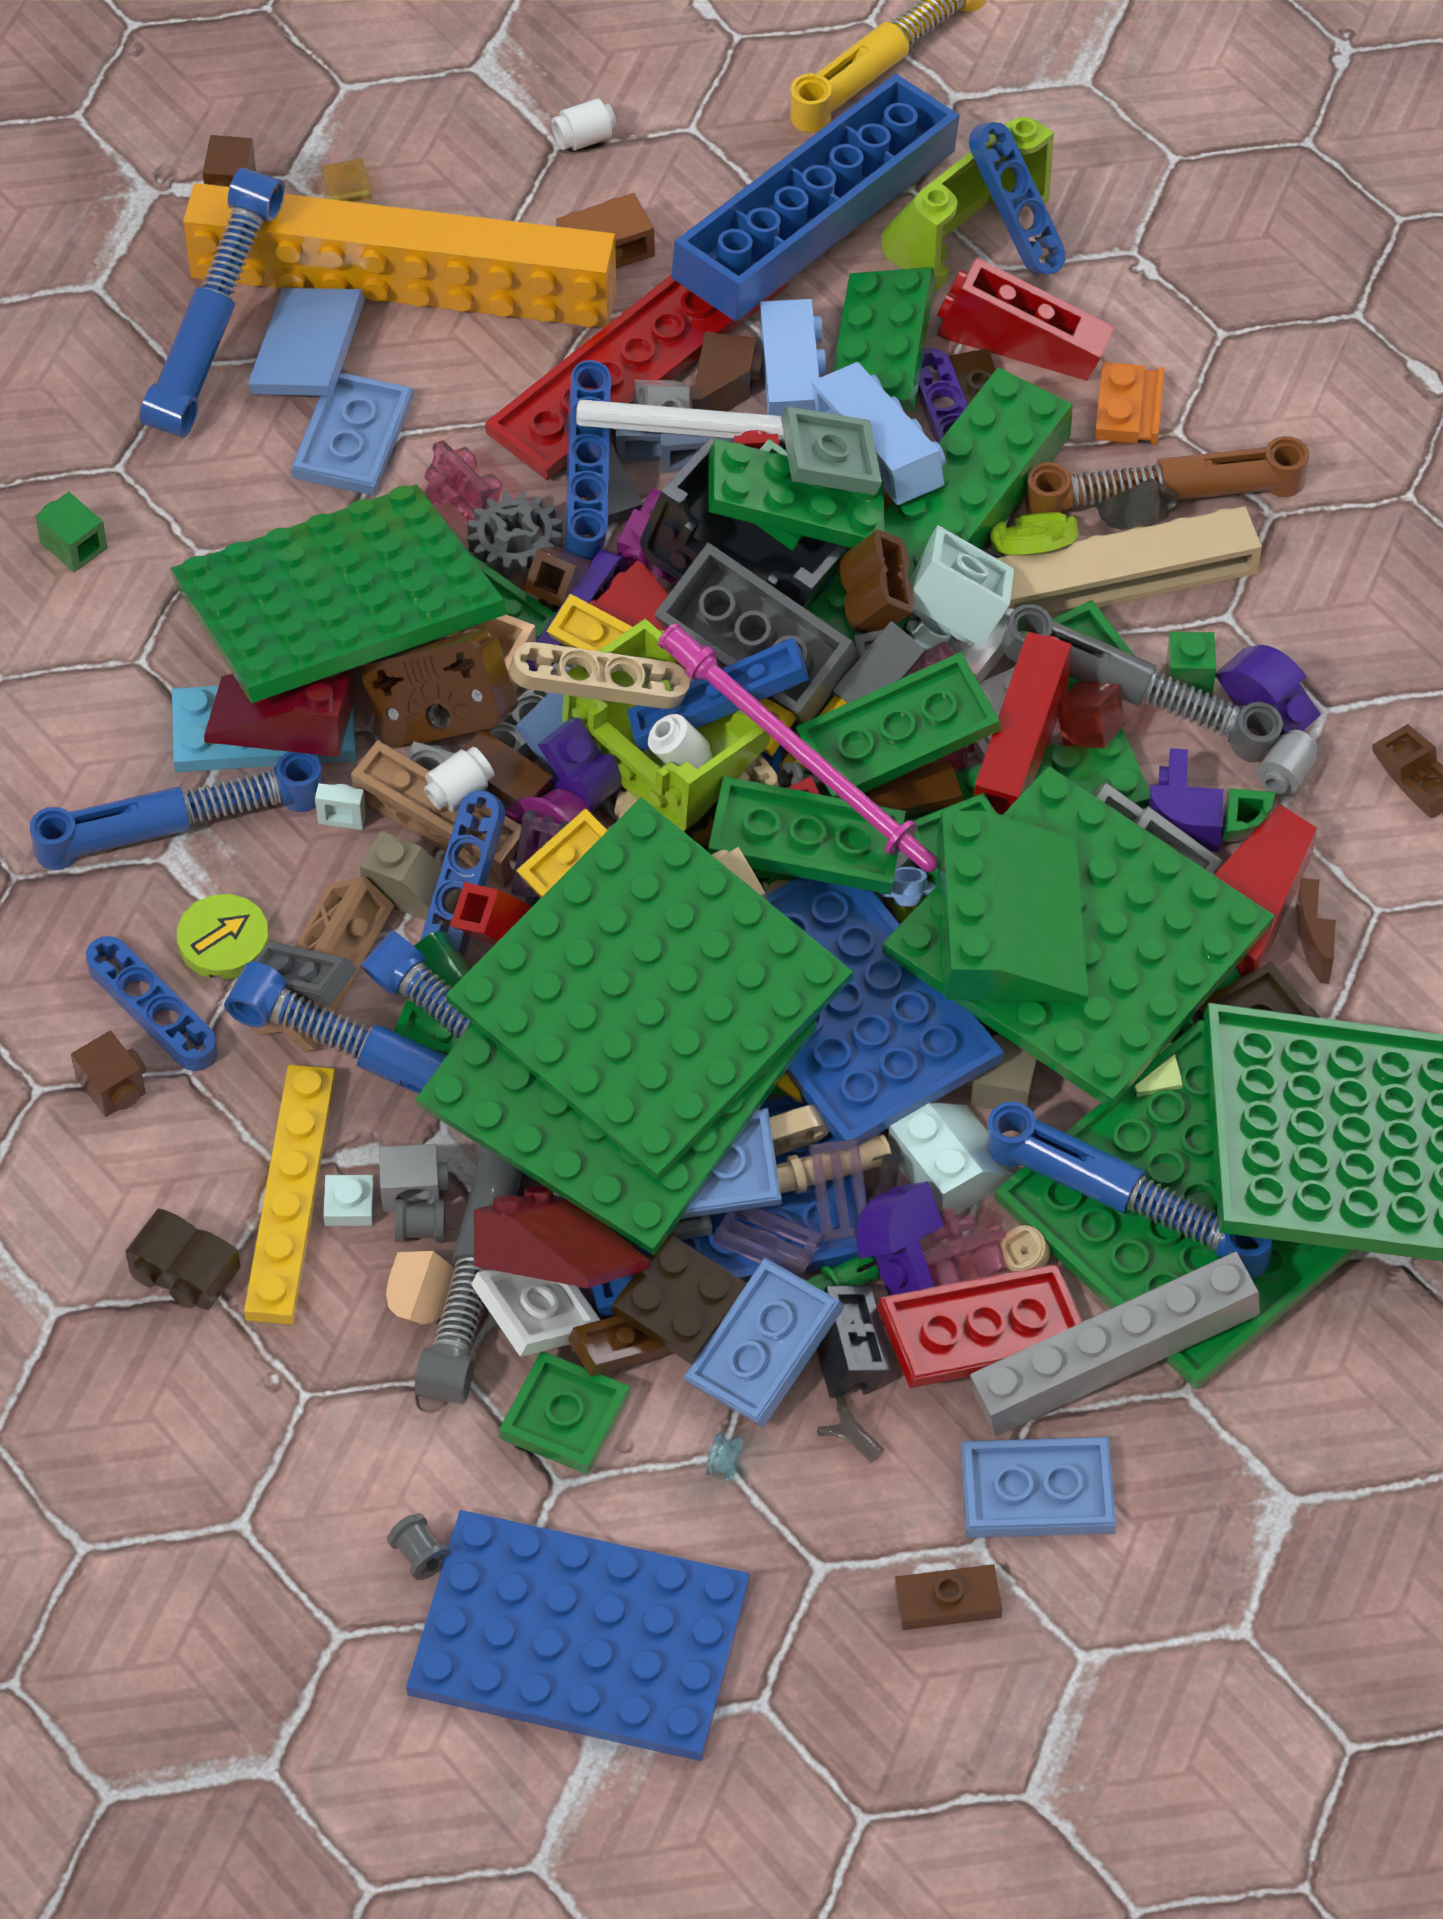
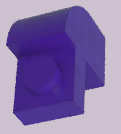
M1256 645L1243 648L1215 674V677L1234 705L1243 707V705L1247 706L1250 703L1263 702L1276 708L1283 721L1280 736L1287 734L1290 730L1304 731L1321 715L1300 684L1307 677L1305 673L1290 657L1274 647Z
M578 717L568 719L538 744V747L556 773L553 776V786L548 792L555 789L568 790L577 795L588 806L592 814L620 790L622 778L613 755L601 754Z
M1170 748L1168 766H1159L1158 785H1150L1148 807L1210 852L1219 853L1223 826L1224 789L1187 787L1188 749Z
M928 1181L895 1186L868 1202L860 1215L856 1233L860 1259L875 1257L889 1296L928 1289L934 1286L919 1239L940 1229L944 1225Z

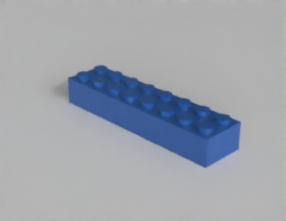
M895 73L674 241L671 278L736 322L955 152L960 115Z

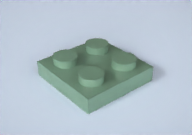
M786 406L781 422L792 481L850 492L877 494L882 480L870 420Z

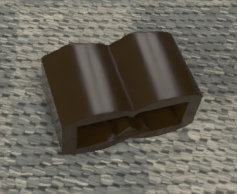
M157 1208L125 1251L129 1272L135 1280L147 1287H153L155 1284L161 1288L169 1289L172 1298L187 1308L196 1306L209 1310L241 1267L238 1250L234 1246L210 1232L197 1229L180 1216Z

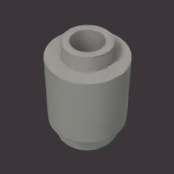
M1290 730L1287 734L1279 736L1257 769V776L1264 789L1268 792H1276L1275 795L1277 796L1294 795L1317 762L1318 746L1315 740L1300 730Z

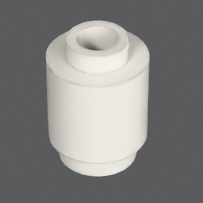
M599 98L561 110L559 116L551 120L555 139L562 150L571 148L575 151L610 139L612 137V129L617 126L612 107L609 104L604 105Z
M671 714L663 717L654 724L650 731L648 746L665 764L672 762L676 766H680L688 761L698 769L712 759V751L710 750L708 740L681 715Z
M473 746L467 751L459 750L427 773L425 777L428 785L424 787V791L438 810L445 807L450 812H454L460 807L463 798L469 793L486 789L488 787L487 781L492 779L495 774L484 755Z

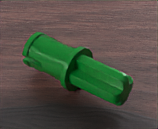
M858 1255L833 1268L829 1266L821 1267L820 1274L805 1281L824 1291L826 1286H863L871 1281L878 1280L879 1272L876 1265L860 1273L857 1272V1270L874 1261L872 1257L860 1259Z

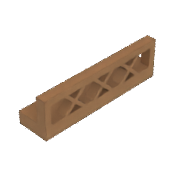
M377 740L351 773L354 788L364 790L366 805L446 852L459 808L454 812H450L445 807L438 810L424 791V787L428 785L425 775L430 771ZM486 804L482 808H474L473 815L479 819L476 832L467 828L465 835H473L485 841L486 835L480 833L478 828L482 818H490L492 815V810L487 808ZM506 816L488 875L489 879L504 888L513 878L510 860L528 838L527 829ZM476 845L465 846L461 849L458 860L474 868L480 860L479 848Z
M365 876L329 883L294 946L348 958L357 968L331 1005L319 1003V1008L323 1010L327 1006V1012L329 1013L332 1010H335L336 1013L357 975L361 963L367 957L395 906ZM312 1001L311 1005L315 1006L318 1002ZM270 1022L266 1023L264 1027H250L258 1035L283 1032L303 1052L315 1050L320 1040L314 1042L313 1036L307 1039L306 1033L299 1035L298 1029L292 1032L290 1026L284 1028L283 1023L276 1025V1023Z

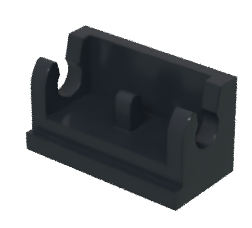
M826 1286L824 1292L838 1299L845 1306L817 1348L829 1398H842L849 1392V1388L857 1383H861L862 1394L866 1395L876 1389L885 1375H890L893 1371L871 1286Z

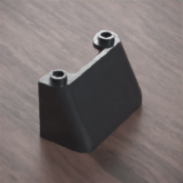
M711 436L661 491L641 535L640 546L643 554L652 564L680 580L706 544L710 543L791 600L809 610L839 568L842 555L852 548L805 536L792 551L754 523L709 512V449L714 440Z

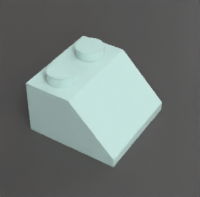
M937 525L909 580L914 593L913 613L921 619L928 621L933 619L947 627L950 634L962 642L968 643L971 641L982 647L1010 606L1014 568Z
M928 1103L889 1127L888 1143L891 1154L888 1155L892 1157L894 1163L911 1184L929 1182L942 1222L995 1193L997 1188L1018 1172L1015 1166L999 1164L992 1158L988 1152V1132L967 1105Z

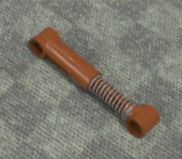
M1281 436L1269 442L1267 447L1157 459V464H1153L1152 468L1148 464L1144 469L1140 465L1137 469L1131 466L1129 470L1123 467L1121 472L1118 468H1115L1113 472L1107 469L1106 473L1101 469L1098 474L1094 470L1090 475L1086 471L1083 475L1079 472L1071 474L1060 464L1044 462L1034 466L1028 473L1025 509L1028 514L1060 512L1066 515L1068 510H1072L1074 506L1078 507L1081 504L1086 506L1087 501L1094 505L1095 500H1098V503L1101 505L1103 499H1106V502L1109 503L1110 498H1113L1116 503L1120 497L1124 502L1126 497H1129V500L1132 501L1133 496L1140 500L1141 495L1148 499L1149 494H1152V497L1155 498L1156 493H1158L1162 502L1268 491L1278 497H1291L1302 491L1305 485L1309 450L1300 439L1292 436Z

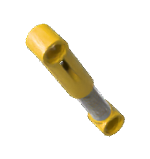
M919 0L899 14L894 20L882 22L816 74H803L792 82L790 89V119L792 124L803 132H819L831 122L832 113L908 55L909 46H913L914 42H918L919 38L924 37V34L927 35L934 27L939 26V23L944 22V19L949 18V15H953L954 11H976L983 7L986 0Z

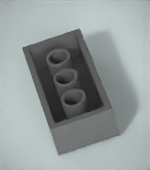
M710 543L706 544L654 614L664 631L670 625L678 623L701 646H710L717 653V666L721 669L794 637L801 649L809 680L767 697V699L791 711L796 717L795 722L798 724H803L815 718L832 695V690L860 657L853 641Z

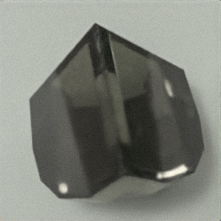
M1150 478L1097 504L1096 507L1100 518L1109 527L1128 531L1134 527L1153 526L1167 519L1169 513L1178 507V493Z

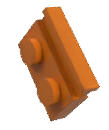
M1102 362L1095 440L1137 444L1138 440H1149L1151 445H1157L1165 367H1158V371L1145 370V365Z

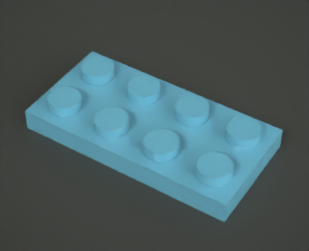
M219 686L172 689L173 759L175 772L276 766L279 758L287 753V751L205 743L204 733ZM354 704L339 757L316 755L321 763L356 761Z

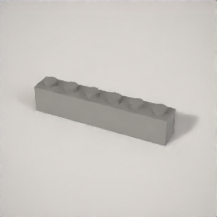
M1236 1251L970 1374L974 1397L996 1437L1259 1315V1292Z

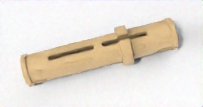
M880 1135L847 1151L840 1147L803 1158H798L797 1155L787 1157L785 1163L776 1165L780 1194L793 1190L796 1194L803 1193L811 1185L884 1165H891L892 1157L887 1156L891 1154V1150L886 1137Z

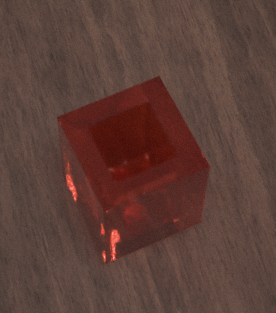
M1077 682L1057 704L1063 746L1105 748L1125 725L1119 684Z

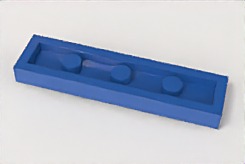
M794 637L722 668L725 673L757 701L809 680L801 649ZM697 679L690 682L684 701L673 709L637 705L627 709L634 741L643 752L650 749L648 737L652 727L658 720L667 715H681L696 729L740 709L706 679Z

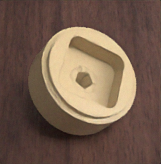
M1022 1225L1011 1229L1004 1235L999 1246V1255L1003 1264L1011 1272L1045 1266L1050 1257V1247L1037 1229Z

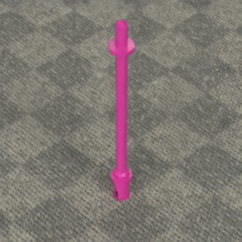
M678 623L670 625L662 633L657 645L666 650L686 668L685 674L692 680L706 679L888 839L884 849L888 855H894L901 850L926 872H933L938 868L939 862L937 857L913 837L917 829L916 823L909 820L899 825L717 666V653L710 646H701Z

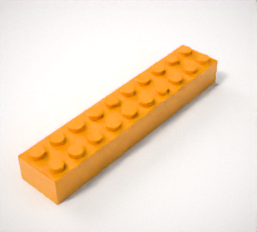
M193 184L183 220L191 278L206 280L205 276L209 274L208 269L212 267L210 262L215 260L213 255L217 253L216 248L220 246L219 241L223 239L222 234L226 232L225 227L229 225L227 220L231 218L230 213L232 209L228 206L230 187ZM285 194L282 207L276 218L262 223L263 226H260V231H255L258 236L252 239L255 245L249 246L252 252H247L249 259H244L246 266H241L244 272L239 273L238 275L241 279L235 281L236 283L248 286L280 289H361L365 299L372 301H387L411 304L418 307L428 306L452 309L459 312L469 311L493 314L500 317L510 316L534 319L541 322L551 321L583 327L604 328L610 322L617 290L615 233Z

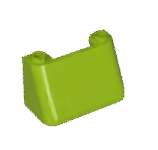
M1014 118L1007 122L1005 126L1011 132L1043 203L1046 204L1049 201L1054 132L1032 118ZM994 134L989 136L990 140L985 143L987 149H992V143L996 141ZM971 151L923 188L890 221L882 232V252L887 259L899 268L932 267L935 275L933 293L946 284L949 277V270L943 263L948 256V247L942 243V239L989 201L996 205ZM999 156V161L1006 160L1005 156ZM1006 168L1001 175L1002 187L1008 192L1016 184L1015 173L1010 168Z
M646 619L598 650L599 652L675 663V658L657 645L664 631L658 630ZM576 665L567 672L568 676L575 680L589 678L587 670L580 665ZM615 671L610 674L613 682L619 686L629 687L634 685L633 678L627 672ZM645 676L642 688L646 689L648 688V685H646L647 676ZM661 681L665 685V690H673V688L670 687V681ZM563 694V723L570 718L578 717L601 754L613 755L621 773V785L637 799L642 797L683 832L696 824L718 801L723 776L738 779L764 751L770 741V735L741 710H738L732 715V718L726 715L696 728L708 740L710 750L712 751V759L698 769L688 761L680 766H676L672 762L665 764L650 749L642 752L634 741L627 709L637 705Z

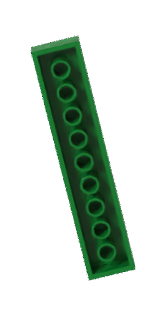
M999 367L995 370L939 442L946 459V464L942 466L944 486L899 505L893 501L884 512V531L901 538L907 549L909 557L907 577L909 580L937 525L982 551L991 541L990 533L993 527L1000 522H1005L1026 495L1027 478L1030 470L1037 464L1051 462L1070 438L1072 403ZM839 570L808 611L853 641L856 647L854 635L862 633L852 630L846 620L844 602L847 591L842 585ZM913 612L896 624L908 635L911 633L906 629L908 621L914 620L918 622L920 620ZM834 692L827 700V702L824 704V706L821 708V710L818 712V714L815 716V718L820 715V713L836 695Z

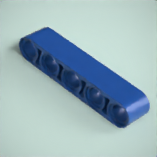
M588 360L577 364L571 375L568 404L565 549L593 561L599 551L605 548L608 526L610 428L580 426L576 422V411L580 400L610 402L611 376L605 365L598 361ZM582 461H591L593 463H584ZM581 498H591L592 500L586 501ZM580 535H589L593 538H583Z

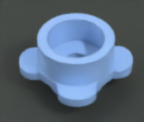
M900 867L895 869L891 895L880 894L884 897H893L894 902L898 905L909 907L920 904L922 898L928 895L936 886L933 883L927 882V874L923 870L915 867Z

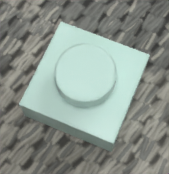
M319 783L315 796L318 824L363 830L366 819L364 790L353 788L346 784L328 785Z
M325 1175L323 1216L325 1226H373V1175Z

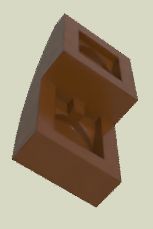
M1407 724L1372 744L1373 753L1387 773L1426 815L1432 818L1443 811V765L1437 761V750L1432 743Z
M1301 878L1297 898V926L1301 946L1306 960L1319 983L1329 984L1334 959L1336 920L1317 918L1319 879Z

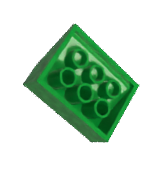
M942 810L936 847L939 862L938 881L945 1000L1087 1002L1088 984L1077 840L990 811Z

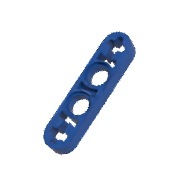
M998 122L977 125L969 136L970 151L1023 264L1033 274L1041 275L1058 272L1065 262L1066 252L1064 245L1007 126ZM994 134L996 141L992 143V149H987L985 143L990 140L989 135ZM999 156H1005L1006 160L999 161ZM1006 168L1013 170L1016 176L1015 187L1010 192L1006 191L1001 184V175ZM1024 206H1028L1034 215L1033 224L1027 230L1019 223V213ZM1029 237H1034L1036 241H1029ZM1042 248H1047L1049 254L1045 256L1046 263H1040L1039 257L1043 254Z
M476 790L463 798L460 804L421 940L431 932H447L448 927L439 924L441 917L449 921L452 920L453 914H450L445 906V899L452 890L462 889L464 882L484 887L486 885L505 820L503 803L499 798L487 791ZM486 801V807L492 810V815L490 818L484 817L480 821L478 831L486 835L485 841H482L473 835H465L467 828L476 832L479 819L473 815V810L475 807L482 808ZM467 845H476L481 854L478 864L471 869H462L458 862V855L461 849ZM450 926L447 935L462 957H464L470 936Z
M105 936L94 940L88 946L86 960L92 978L179 1065L187 1070L200 1071L210 1067L216 1061L218 1052L215 1034L212 1029L123 941L116 937ZM104 955L108 959L115 957L120 973L117 975L116 969L108 961L105 960L100 963L99 958ZM133 981H143L150 986L149 990L141 996L133 997L124 992L125 987ZM163 1010H172L179 1015L177 1021L168 1026L158 1025L153 1019L157 1013ZM187 1031L188 1039L196 1046L204 1044V1050L199 1052L197 1049L192 1048L188 1051L187 1041L183 1034Z

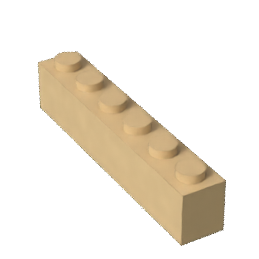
M1244 506L1234 509H1220L1210 514L1191 518H1177L1171 522L1148 527H1134L1128 531L1105 536L1095 535L1086 540L1076 541L1060 549L1028 555L1006 554L996 559L1014 568L1009 608L1015 609L1021 605L1034 604L1045 609L1051 617H1056L1090 600L1099 608L1258 574L1262 546L1247 508Z

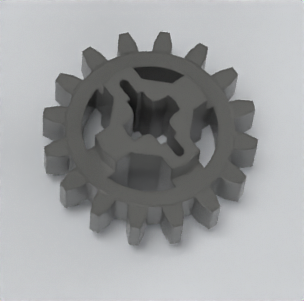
M522 491L517 499H511L508 492H503L502 501L498 503L490 497L487 498V510L475 508L474 520L468 521L467 524L469 552H474V556L483 563L487 562V566L493 570H503L504 578L509 580L513 572H519L522 579H527L528 570L531 568L537 549L553 546L563 547L562 521L556 518L555 507L548 506L543 509L542 497L538 496L530 502L527 501L526 492ZM539 527L541 528V530H542L543 533H544L543 536L540 535ZM487 535L491 538V544L486 538Z

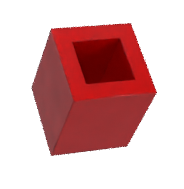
M464 882L450 926L482 942L495 945L532 906L498 889Z

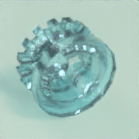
M718 1432L710 1450L706 1474L714 1476L715 1473L719 1472L724 1475L725 1480L731 1481L738 1467L734 1461H740V1458L736 1457V1455L740 1456L742 1453L743 1439L736 1437L734 1440L729 1441L726 1439L725 1433Z

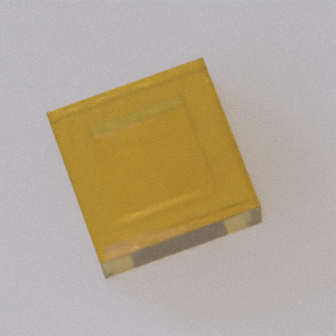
M362 158L321 165L328 199L349 202L371 199V189Z

